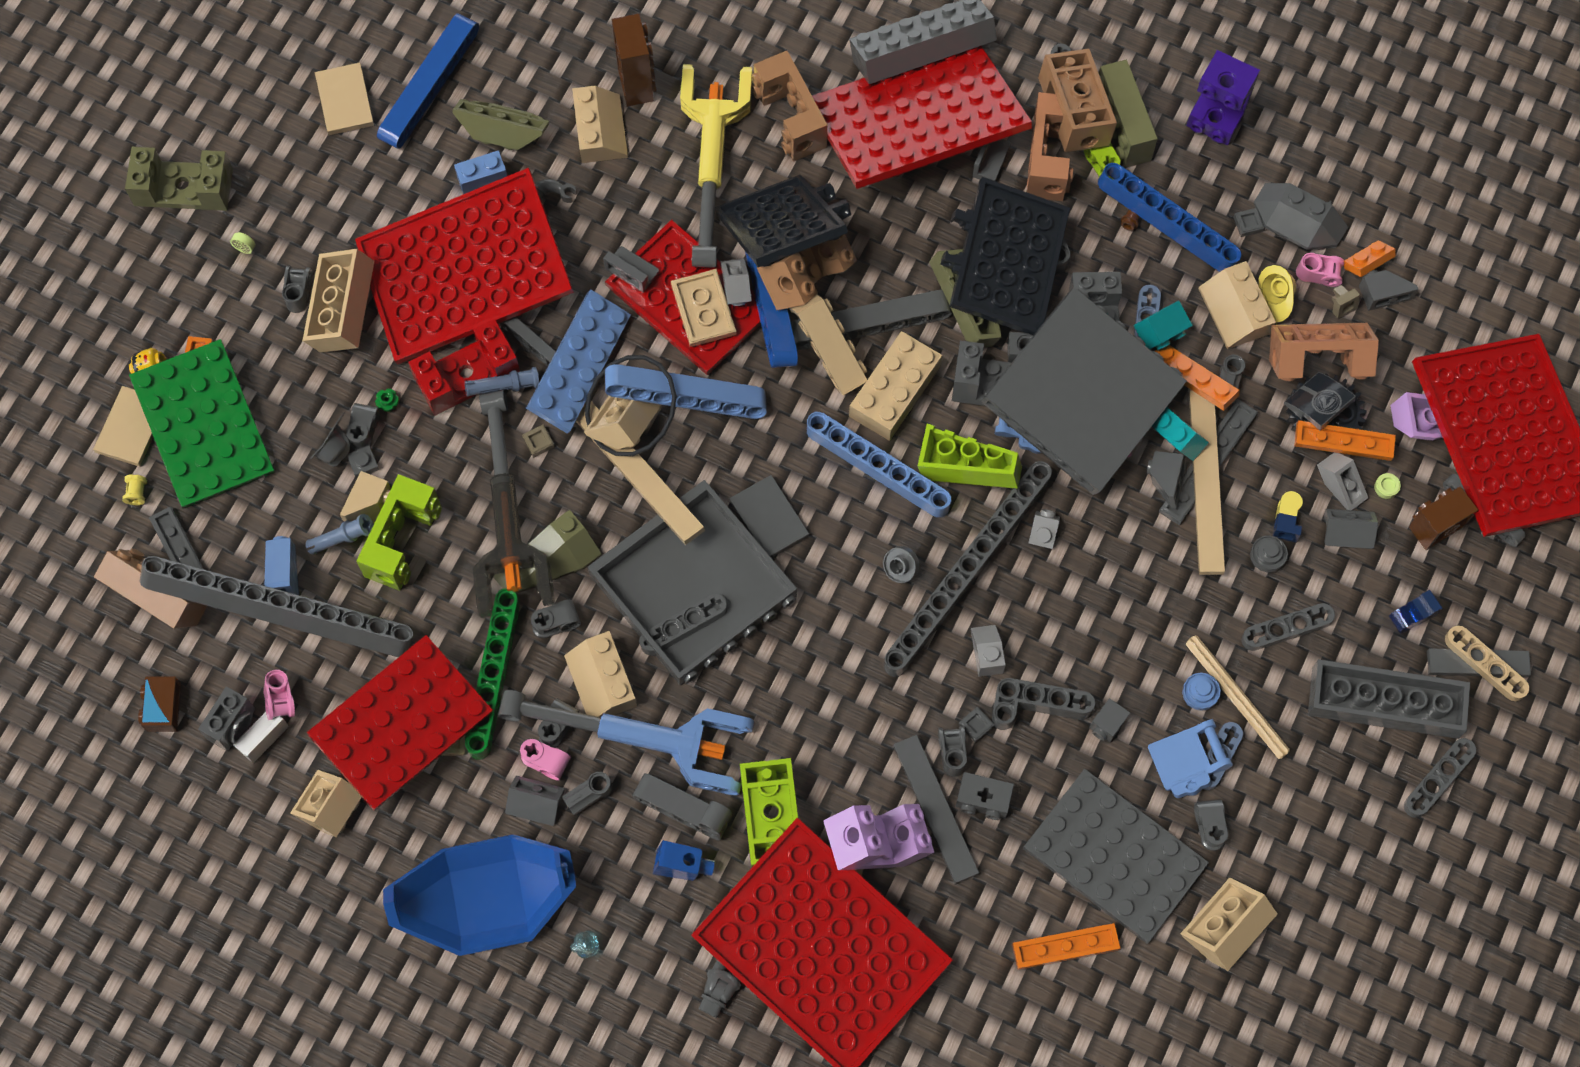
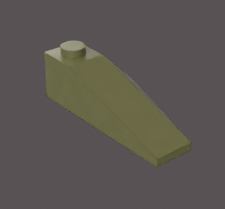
M568 510L549 524L515 556L521 559L519 568L522 589H518L516 593L536 587L537 584L551 579L556 580L570 572L581 571L602 556L585 527L571 510ZM503 567L493 576L502 589L507 588L505 567Z

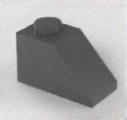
M1377 270L1370 271L1363 276L1359 284L1368 311L1412 300L1418 291L1416 284L1387 270L1380 272Z
M1155 451L1153 460L1148 461L1147 474H1150L1152 484L1169 506L1176 509L1186 470L1184 454Z

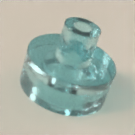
M592 931L580 932L576 934L574 943L571 944V949L581 958L595 956L599 949L598 939Z

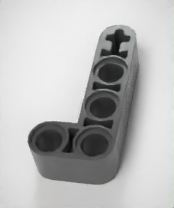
M1005 678L998 684L991 719L994 727L999 730H1007L1013 725L1017 709L1084 720L1091 715L1095 706V699L1090 693L1085 691ZM1010 688L1014 695L1011 697L1004 696L1001 690ZM1029 692L1036 693L1039 699L1031 701L1027 698L1026 694ZM1059 697L1063 700L1064 704L1061 706L1054 705L1051 698ZM1070 699L1072 700L1071 708L1067 707ZM1080 702L1084 703L1085 710L1080 709ZM999 712H1006L1009 714L1010 719L1007 721L1000 720L997 714Z
M647 773L643 774L632 795L638 802L718 841L721 840L732 819L731 810L722 804L714 801L708 804Z

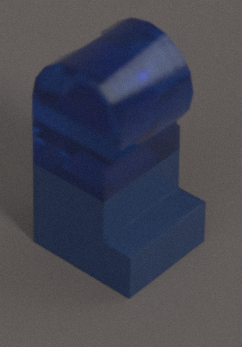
M1428 590L1416 599L1408 602L1407 605L1392 612L1389 618L1399 633H1403L1435 617L1442 607L1433 593Z

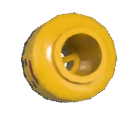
M155 348L142 350L133 354L129 370L132 374L167 359L161 351Z

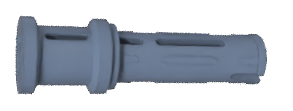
M532 367L531 370L521 372L512 370L508 375L464 381L467 397L509 389L517 392L521 388L533 386L536 389L539 384V377L536 367Z
M361 514L356 520L342 522L337 529L308 539L306 541V548L314 545V548L308 550L313 555L344 541L351 543L356 541L359 536H369L374 525L373 521L368 515Z

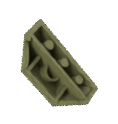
M460 99L453 108V114L473 139L479 140L484 144L503 146L508 150H519L542 136L549 126L548 120L534 113L490 102H469L466 99Z

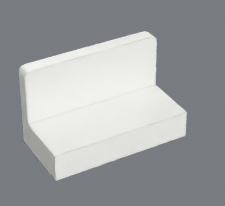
M265 712L237 740L234 746L254 763L289 726L281 716L268 720Z

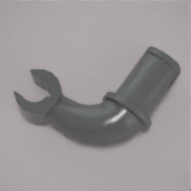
M544 179L535 183L540 198L545 197L548 192H555L560 194L564 202L572 203L571 197L567 196L566 193L572 192L576 195L575 187L569 183L563 185L552 179Z

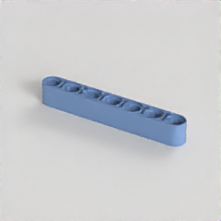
M617 364L610 365L605 369V392L607 395L671 406L672 394L669 382L662 371ZM669 373L673 379L677 395L675 407L752 419L762 418L767 413L766 392L761 387Z
M814 412L809 415L807 419V434L813 441L932 516L944 517L948 514L951 504V496L948 491L826 414ZM819 423L822 424L824 427L821 429H814L812 425ZM835 436H840L844 440L841 442H835L832 440V438ZM854 449H861L864 453L856 455L852 451ZM876 461H880L884 464V466L881 468L874 467L872 464ZM900 474L904 476V479L897 481L893 476ZM915 487H921L925 490V492L918 494L914 492L913 489ZM942 500L945 502V505L942 507L936 506L934 501Z

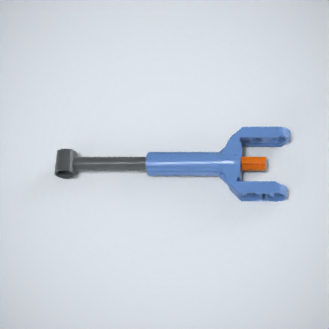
M505 690L498 713V716L502 719L517 722L521 720V716L598 732V738L669 753L675 759L680 772L689 786L728 795L740 794L741 783L735 781L732 777L697 770L694 767L697 755L722 760L725 745L701 740L703 726L738 734L749 733L753 731L754 720L751 718L707 708L683 726L673 729L605 713L599 718L525 701L526 695L518 691Z

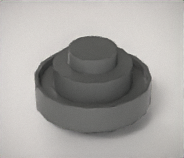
M1263 536L1257 539L1250 551V558L1254 566L1260 571L1267 573L1281 569L1288 556L1287 547L1283 541L1274 536Z
M897 546L889 550L884 556L883 568L886 575L892 581L905 583L917 575L919 560L915 552L910 548Z

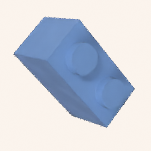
M499 150L454 164L463 194L507 177Z

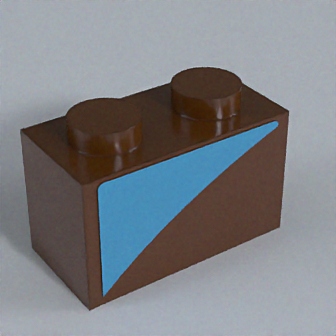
M176 676L145 677V685H141L140 689L143 708L139 709L138 721L147 732L178 731L181 682Z

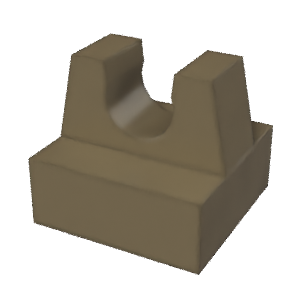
M1340 285L1333 289L1335 296L1332 297L1334 302L1332 313L1337 319L1358 309L1360 294L1355 288L1348 291Z

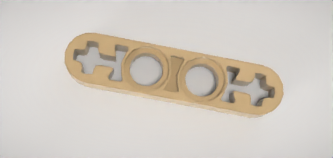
M1454 626L1445 635L1446 645L1507 699L1520 701L1528 694V682L1463 626ZM1460 634L1462 636L1461 641L1454 642V637ZM1470 642L1471 645L1464 651L1463 648ZM1472 649H1478L1483 653L1482 661H1476L1471 657ZM1492 666H1498L1502 669L1503 676L1501 678L1492 676L1490 672ZM1510 676L1511 679L1503 685L1502 682ZM1518 684L1521 688L1515 694L1512 692L1513 686Z

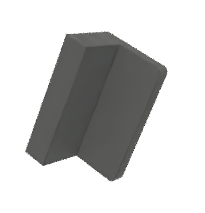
M1000 139L983 145L974 164L973 177L979 180L985 177L996 181L1011 142Z
M620 246L615 254L608 251L603 258L606 270L643 293L659 273L658 268L623 246Z
M1325 509L1324 519L1327 527L1324 543L1326 546L1374 548L1378 527L1375 512Z
M516 775L509 787L505 813L553 826L556 822L558 806L562 796H564L565 788Z

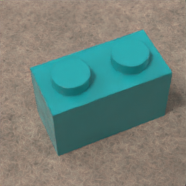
M1177 301L1133 326L1148 349L1156 346L1157 350H1160L1170 344L1168 339L1172 338L1175 341L1185 336L1184 330L1193 325L1180 301Z
M1168 407L1165 408L1152 425L1160 435L1192 461L1209 443Z

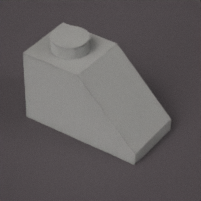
M745 260L721 261L727 304L740 306L751 301L749 275Z
M1334 452L1317 465L1324 484L1346 510H1353L1368 499L1353 459Z
M996 625L971 628L978 677L1003 674L1005 659Z

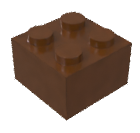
M1461 486L1453 491L1451 488L1445 490L1438 496L1439 499L1433 503L1431 500L1425 502L1418 508L1419 511L1412 516L1414 520L1410 524L1409 529L1425 550L1430 549L1466 527L1478 511Z

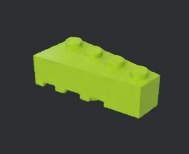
M930 424L926 425L918 461L920 474L931 481L1018 489L1022 470L1017 452L992 444L985 445L977 442V439L971 437L964 438L955 435V432L949 430L942 431Z

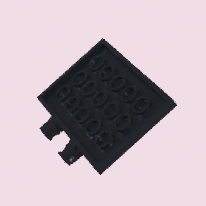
M801 175L715 207L718 218L758 268L770 266L774 261L828 240L834 241L839 239L841 235L848 233L846 224L842 220L851 216L849 203L845 199L831 205L827 204L836 199L831 183L813 189Z
M982 177L979 180L973 209H967L966 211L956 209L952 213L950 222H956L960 227L965 226L964 231L967 234L963 251L956 255H951L946 251L942 255L940 265L952 269V272L957 274L949 307L1034 336L1045 321L1070 207Z

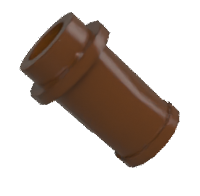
M1128 209L1126 215L1121 217V226L1128 231H1133L1139 225L1138 220L1140 216Z

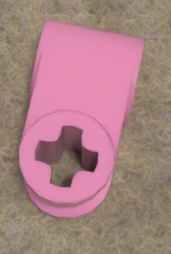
M1307 253L1298 264L1296 275L1304 282L1337 287L1342 284V277L1340 275L1341 268L1344 266V260L1337 256ZM1305 265L1311 266L1313 270L1308 269Z
M281 670L268 672L265 676L263 692L267 719L273 720V717L286 715L290 718L294 717V700L290 692L287 675Z
M535 739L526 740L520 748L522 762L527 767L537 770L554 780H560L571 758L564 751L550 747ZM533 749L536 750L537 755L533 754L531 757H528L527 752H532Z

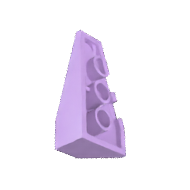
M1406 392L1390 405L1394 427L1409 437L1425 440L1443 438L1424 394Z

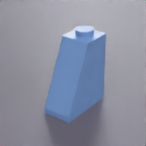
M277 536L273 540L266 541L264 585L299 595L296 551L292 539L285 536Z

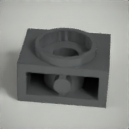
M226 686L198 730L208 741L229 751L231 746L249 729L255 707L248 698Z

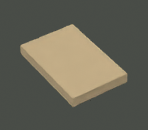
M360 63L315 72L328 135L374 126Z
M717 269L671 281V287L690 347L736 335V329Z
M122 386L93 450L95 453L140 467L153 439V434L135 390Z

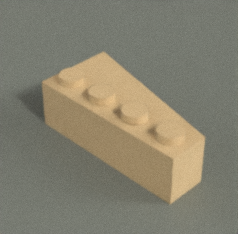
M816 295L805 305L789 308L792 313H795L801 321L798 323L800 328L808 338H811L810 345L817 356L822 358L823 362L821 363L839 393L844 396L867 381L864 375L867 373V370L862 361H857L853 353L856 350L851 341H846L842 335L845 330L838 319L834 320L831 312L834 310L827 298L823 300L820 296Z

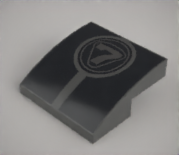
M1318 372L1284 401V404L1300 419L1305 417L1321 431L1353 403L1356 396L1334 379Z

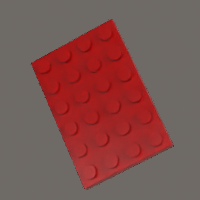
M670 220L635 253L659 269L658 275L645 292H641L614 274L605 281V285L701 371L709 375L761 325L754 291L750 288L751 301L746 302V304L740 306L728 304L736 335L690 347L671 287V281L717 269L725 294L721 262L717 259L716 268L692 267L693 245H698V242L673 220Z
M425 635L307 732V735L375 811L490 715L493 710L431 639Z

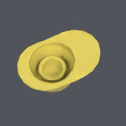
M1277 265L1268 266L1261 272L1258 286L1276 323L1287 319L1293 310L1296 282L1293 276L1283 267Z

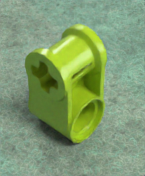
M1111 142L1109 146L1083 150L1086 159L1092 165L1098 177H1100L1107 164L1117 163L1120 165L1121 160L1112 147Z

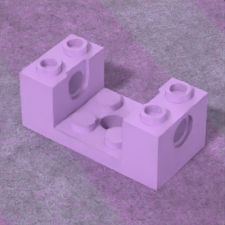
M903 804L882 815H874L870 805L852 806L823 820L838 870L905 867L934 853L932 840L928 834L924 814L919 804Z

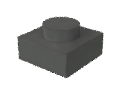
M370 446L347 454L356 479L361 471L370 474L379 470Z

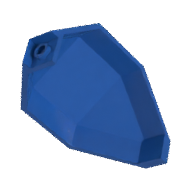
M512 834L441 849L384 888L383 905L389 926L462 956L532 941L576 888L575 872L569 850Z

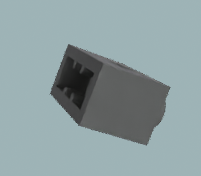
M964 772L956 807L961 808L960 811L966 814L978 812L986 814L985 817L988 819H1005L1014 784ZM982 794H987L986 802L981 801Z

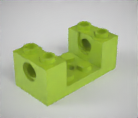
M399 474L397 475L356 561L365 578L399 591L403 584L406 585L411 577L410 567L404 561V554L392 549L395 542L393 538L396 532L402 529L405 522L404 516L429 526L432 525L434 519L437 520L439 518L442 506L434 487Z
M791 758L740 764L751 868L789 825L798 818ZM768 806L776 807L779 811L777 817L773 819L767 818L764 815L765 808Z

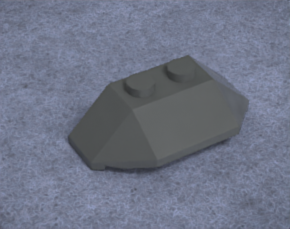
M1265 183L1253 203L1255 208L1258 209L1266 229L1306 250L1337 247L1348 229L1347 224L1333 205L1291 183Z

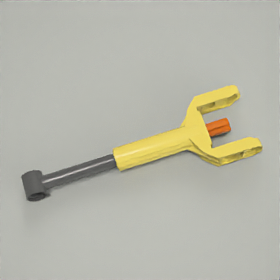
M683 64L680 95L681 110L691 120L702 125L698 185L702 187L699 241L698 245H693L692 267L716 268L717 246H712L716 189L721 187L725 126L740 121L750 113L752 67H743L740 71L738 102L723 100V85H719V82L710 84L709 99H696L694 101V68L691 64Z

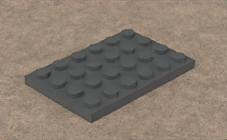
M1086 769L1081 772L1023 847V850L1146 944L1150 942L1209 863Z

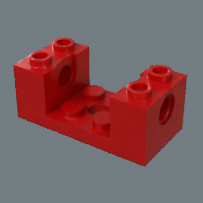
M495 319L473 329L476 342L438 361L434 360L429 351L408 362L412 375L435 416L475 396L467 397L464 381L508 375L512 370L520 372L517 357ZM469 368L473 371V374L468 378L460 376L463 369Z

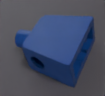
M663 840L657 848L653 875L694 881L698 873L712 876L715 860L701 858L702 849ZM683 860L688 861L690 866H687Z

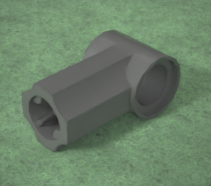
M1234 354L1229 355L1225 358L1219 371V377L1237 389L1245 368L1243 358ZM1227 366H1235L1237 368V372L1229 371Z
M595 772L589 776L588 780L562 796V798L575 816L599 799L608 797L613 790V784L606 773ZM605 780L607 785L603 790L597 791L594 789L596 781Z

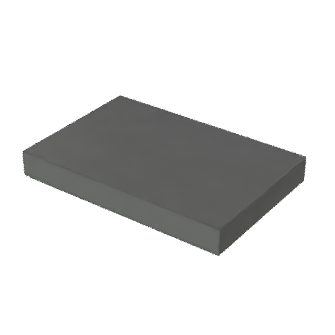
M772 475L729 498L731 505L749 533L771 558L809 537L808 531Z

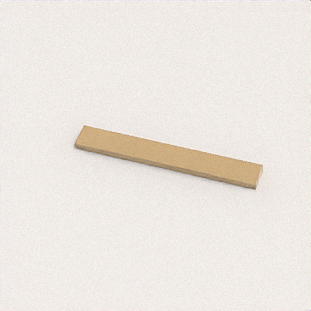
M1190 390L1191 427L1209 442L1193 461L1199 575H1224L1225 565L1215 405Z
M591 401L589 415L592 421L599 409ZM586 402L576 419V422L584 431L587 428L585 418ZM602 443L603 445H605V446H607V447H609V448H611V449H613V450H615V451H617V452H633V451H635V449H634L633 447H632V448L625 447V448H621V449H615V448H613V447H611V446H609V445H606V444ZM601 449L685 545L705 531L704 526L639 454L635 456H614Z

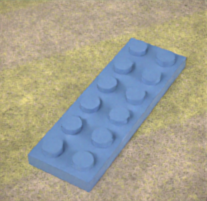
M589 290L526 409L565 433H569L587 400V394L596 376L606 364L631 314L593 290Z

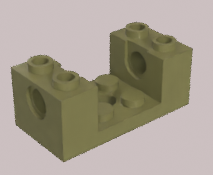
M132 147L125 190L134 206L227 211L233 168L225 151L202 150L200 163L161 161L155 148ZM186 181L189 183L185 189H177V185L180 182Z

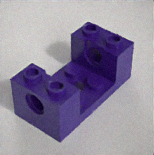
M1217 50L1200 80L1197 91L1201 95L1189 115L1186 126L1196 133H1202L1211 137L1215 142L1228 146L1245 115L1260 70Z

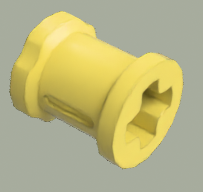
M141 475L125 476V482L127 483L126 494L123 495L122 501L130 505L144 504L143 491L144 485L147 484L146 477Z

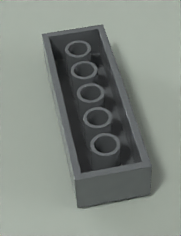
M960 0L948 3L940 8L924 11L919 15L904 18L899 22L884 25L876 30L860 33L855 37L849 38L853 62L868 84L997 40L994 16L981 0Z
M1318 659L1312 667L1308 716L1459 739L1467 731L1470 682Z

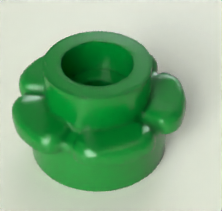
M393 389L380 390L376 394L375 404L381 410L389 412L397 407L399 397Z

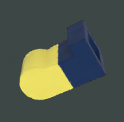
M1289 491L1282 496L1277 506L1272 536L1291 542L1298 541L1302 526L1295 524L1297 513L1303 504L1302 498L1298 493Z

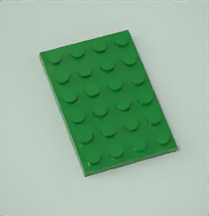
M221 339L129 374L183 509L275 473Z

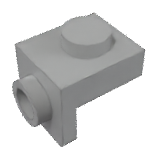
M1041 509V512L1036 511L1029 544L1053 549L1060 517L1056 516V512L1048 509Z

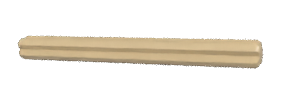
M1196 635L1191 637L1186 642V646L1207 672L1216 679L1220 688L1278 759L1285 757L1290 752L1288 746L1201 639Z

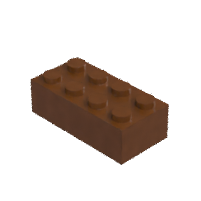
M639 14L613 18L611 20L617 67L626 106L653 102V92H657L652 57L653 50L651 42L648 41L646 22H641Z

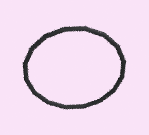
M626 355L609 363L596 376L587 394L585 418L588 427L591 422L589 415L591 397L599 380L605 375V369L608 366L618 365L626 360H646L658 366L668 379L672 394L670 415L662 432L649 445L633 452H617L594 439L601 449L614 456H635L651 449L666 434L674 418L677 395L673 379L660 362L646 355Z

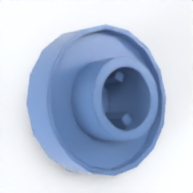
M1196 673L1186 680L1183 685L1182 694L1188 706L1202 711L1208 710L1216 704L1221 690L1219 683L1214 677L1206 673Z

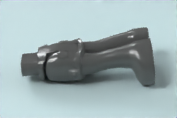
M718 960L713 968L707 972L708 978L704 989L705 994L701 995L703 1000L698 1008L715 1018L718 1017L722 1008H726L725 1004L731 999L735 991L741 987L740 980L731 972H726V967Z

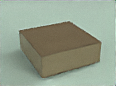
M544 424L522 434V438L533 458L555 447Z

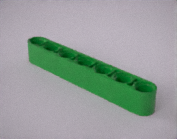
M507 588L500 590L495 597L476 691L481 697L486 693L494 694L493 699L486 702L493 712L487 716L489 722L486 725L475 726L466 734L465 746L469 755L476 760L486 758L491 751L520 610V603L516 592H513V590L507 591ZM506 599L514 600L513 604L508 607L501 605ZM499 623H509V626L506 629H497ZM495 646L504 647L501 653H492V649ZM490 670H499V673L496 677H487V673ZM475 742H484V746L482 749H472V745Z

